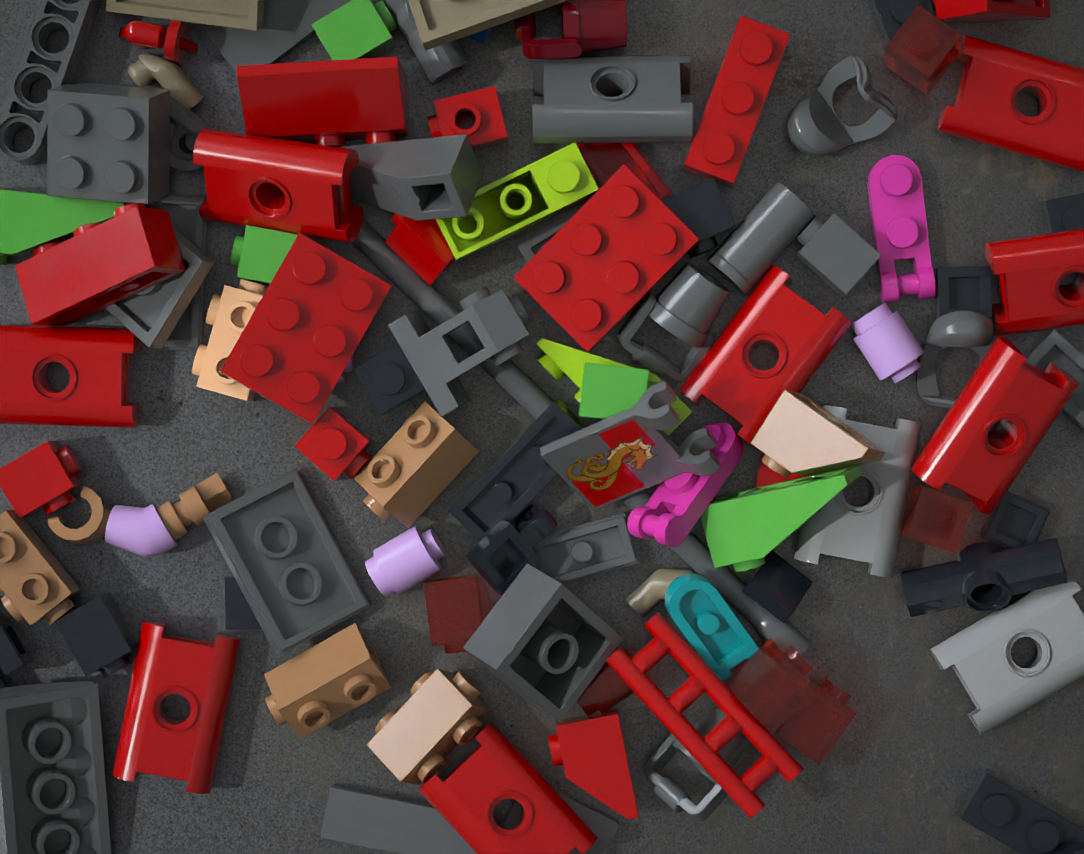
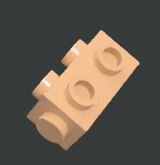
M240 279L238 289L224 285L222 295H213L206 317V324L213 325L208 346L199 345L192 367V374L199 376L196 387L246 401L254 400L255 392L220 373V370L268 286Z

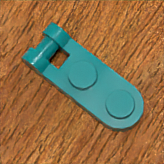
M696 573L684 574L676 578L668 586L665 594V606L669 615L697 654L741 701L748 698L746 692L763 681L766 685L778 676L720 593L705 576ZM747 658L750 664L735 675H732L729 670Z

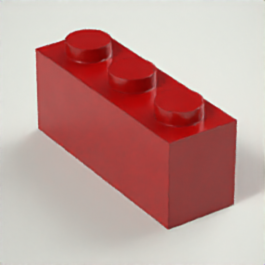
M742 15L740 16L682 171L706 180L714 177L717 184L731 189L790 37L789 33Z
M144 203L127 204L114 211L115 217L104 223L97 222L80 226L73 231L74 237L64 242L47 243L33 250V257L15 265L31 324L65 327L185 271L169 212L146 208Z

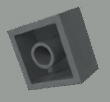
M69 82L47 90V196L150 204L169 194L171 90Z
M526 564L464 645L463 649L525 701L561 723L606 663L605 660L612 655L623 638L562 583Z

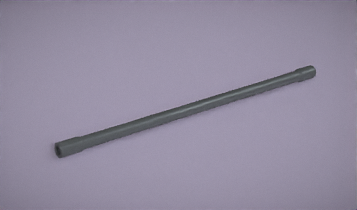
M362 218L359 234L352 244L438 326L461 313L433 285L429 286L385 243L386 240ZM470 322L447 334L469 356L484 349ZM492 358L479 364L535 419L554 402L511 359L498 366L495 365ZM645 489L621 499V501L632 511L638 506H645L652 494ZM691 531L679 546L670 547L697 574L705 576L714 585L722 598L754 627L757 635L789 665L795 663L810 647L811 642L788 620L784 623L745 594L742 590L746 583L728 566L714 568L709 548Z

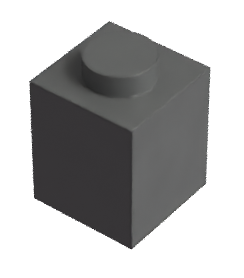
M835 213L825 222L816 216L796 238L803 247L795 256L841 297L853 288L881 256L879 252Z

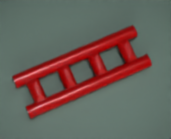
M657 612L644 625L654 637L632 658L619 647L605 661L751 819L766 805L755 793L777 771L789 783L804 768L660 612ZM669 653L690 677L667 698L646 673ZM703 693H706L723 711L726 717L703 737L682 713ZM740 732L763 755L741 777L719 754Z

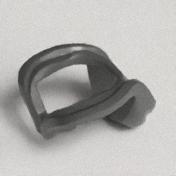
M854 55L841 60L832 67L818 89L792 108L787 120V131L792 144L800 151L814 157H826L852 144L880 136L895 123L898 111L885 94L872 88L871 73L867 64L862 58ZM857 76L858 91L867 102L877 106L879 109L865 123L851 127L845 124L837 115L833 105V95L835 89L840 84Z
M964 310L945 314L933 322L922 348L924 353L917 360L921 367L916 370L918 393L925 403L937 407H952L957 398L941 396L936 376L937 357L940 351L947 347H969L975 351L981 362L991 348L994 338L993 322L988 316L979 312Z

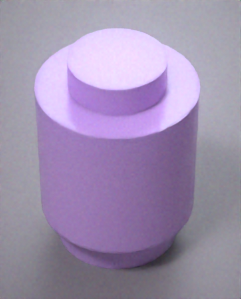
M886 302L852 323L851 327L857 335L853 340L880 381L890 376L893 382L897 383L921 367L916 358L922 355L924 350L899 312L896 310L892 313Z
M415 525L374 549V556L365 561V566L371 579L383 596L388 597L394 592L401 595L442 571L443 566L440 559L446 556V551L432 529L423 532L418 525Z

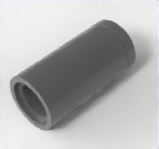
M776 182L712 253L707 262L733 287L746 295L816 216L792 191L781 183Z

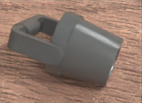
M686 262L657 296L647 293L641 299L619 330L618 340L627 351L633 354L632 359L655 374L661 375L665 373L677 381L687 380L715 341L716 335L709 329L730 291L701 268ZM648 315L667 331L693 346L679 366L670 362L669 357L644 342L639 343L632 339Z
M716 705L694 727L704 737L726 715ZM740 732L719 754L735 771L753 744ZM672 733L643 767L644 775L656 786L655 794L676 812L685 811L697 821H704L709 818L728 796ZM677 751L715 784L697 806L691 802L690 795L670 778H663L658 774Z

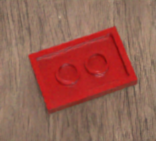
M623 164L513 278L586 352H590L701 239L626 164Z
M299 233L221 368L220 373L313 425L392 286Z

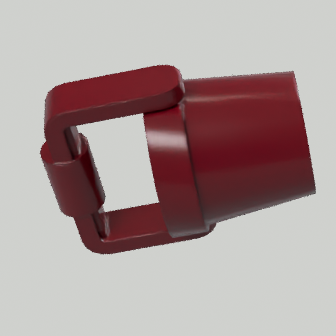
M568 0L551 6L561 7L562 39L534 40L536 37L535 12L515 19V36L522 42L523 55L528 59L576 58L582 53L627 46L626 0Z

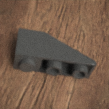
M467 134L337 147L356 150L359 157V163L350 174L353 200L417 221L467 216L483 177Z

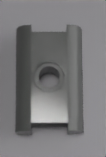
M607 55L533 59L534 96H544V104H533V144L692 142L693 104L692 102L681 103V94H690V55Z

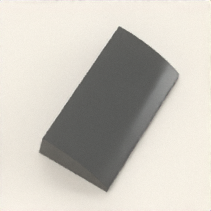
M95 681L43 683L0 688V854H111L98 683Z

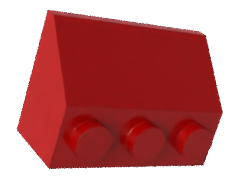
M398 57L236 66L247 135L302 143L314 142L316 145L330 147L345 146V141L362 140L366 138V144L393 142L397 141V138L409 136L407 74Z

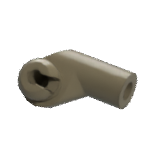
M151 52L138 55L139 60L128 67L127 73L139 87L150 86L151 83L157 80L164 89L171 90V97L189 110L203 98L202 93L180 66Z
M658 569L625 600L644 618L663 599L665 600L668 586L676 578L694 572L684 569Z

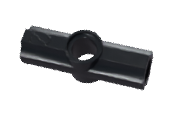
M1053 538L1001 550L999 546L993 543H974L962 549L957 556V560L902 572L901 580L910 616L915 617L964 605L974 612H994L1006 606L1011 599V595L1067 583V576L1058 539Z

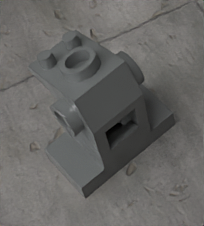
M487 286L474 292L459 302L464 311L432 330L429 329L419 310L405 314L388 325L441 417L471 401L458 377L490 358L498 366L524 351L519 342L529 335L527 324L530 323V319L519 299L515 295L512 297L507 296L503 288L492 295ZM470 322L484 349L460 362L445 336Z

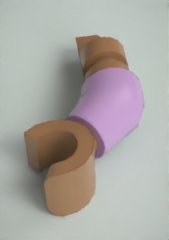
M218 472L179 494L181 501L173 505L169 500L159 507H156L154 503L145 508L115 505L112 510H109L107 503L98 493L83 485L80 497L89 502L92 509L91 518L88 523L78 529H70L66 521L60 516L48 517L47 520L49 527L57 536L75 546H89L97 543L105 536L106 543L139 556L147 557L159 555L178 546L176 540L189 533L187 526L195 523L197 527L203 525L205 521L202 517L234 501Z

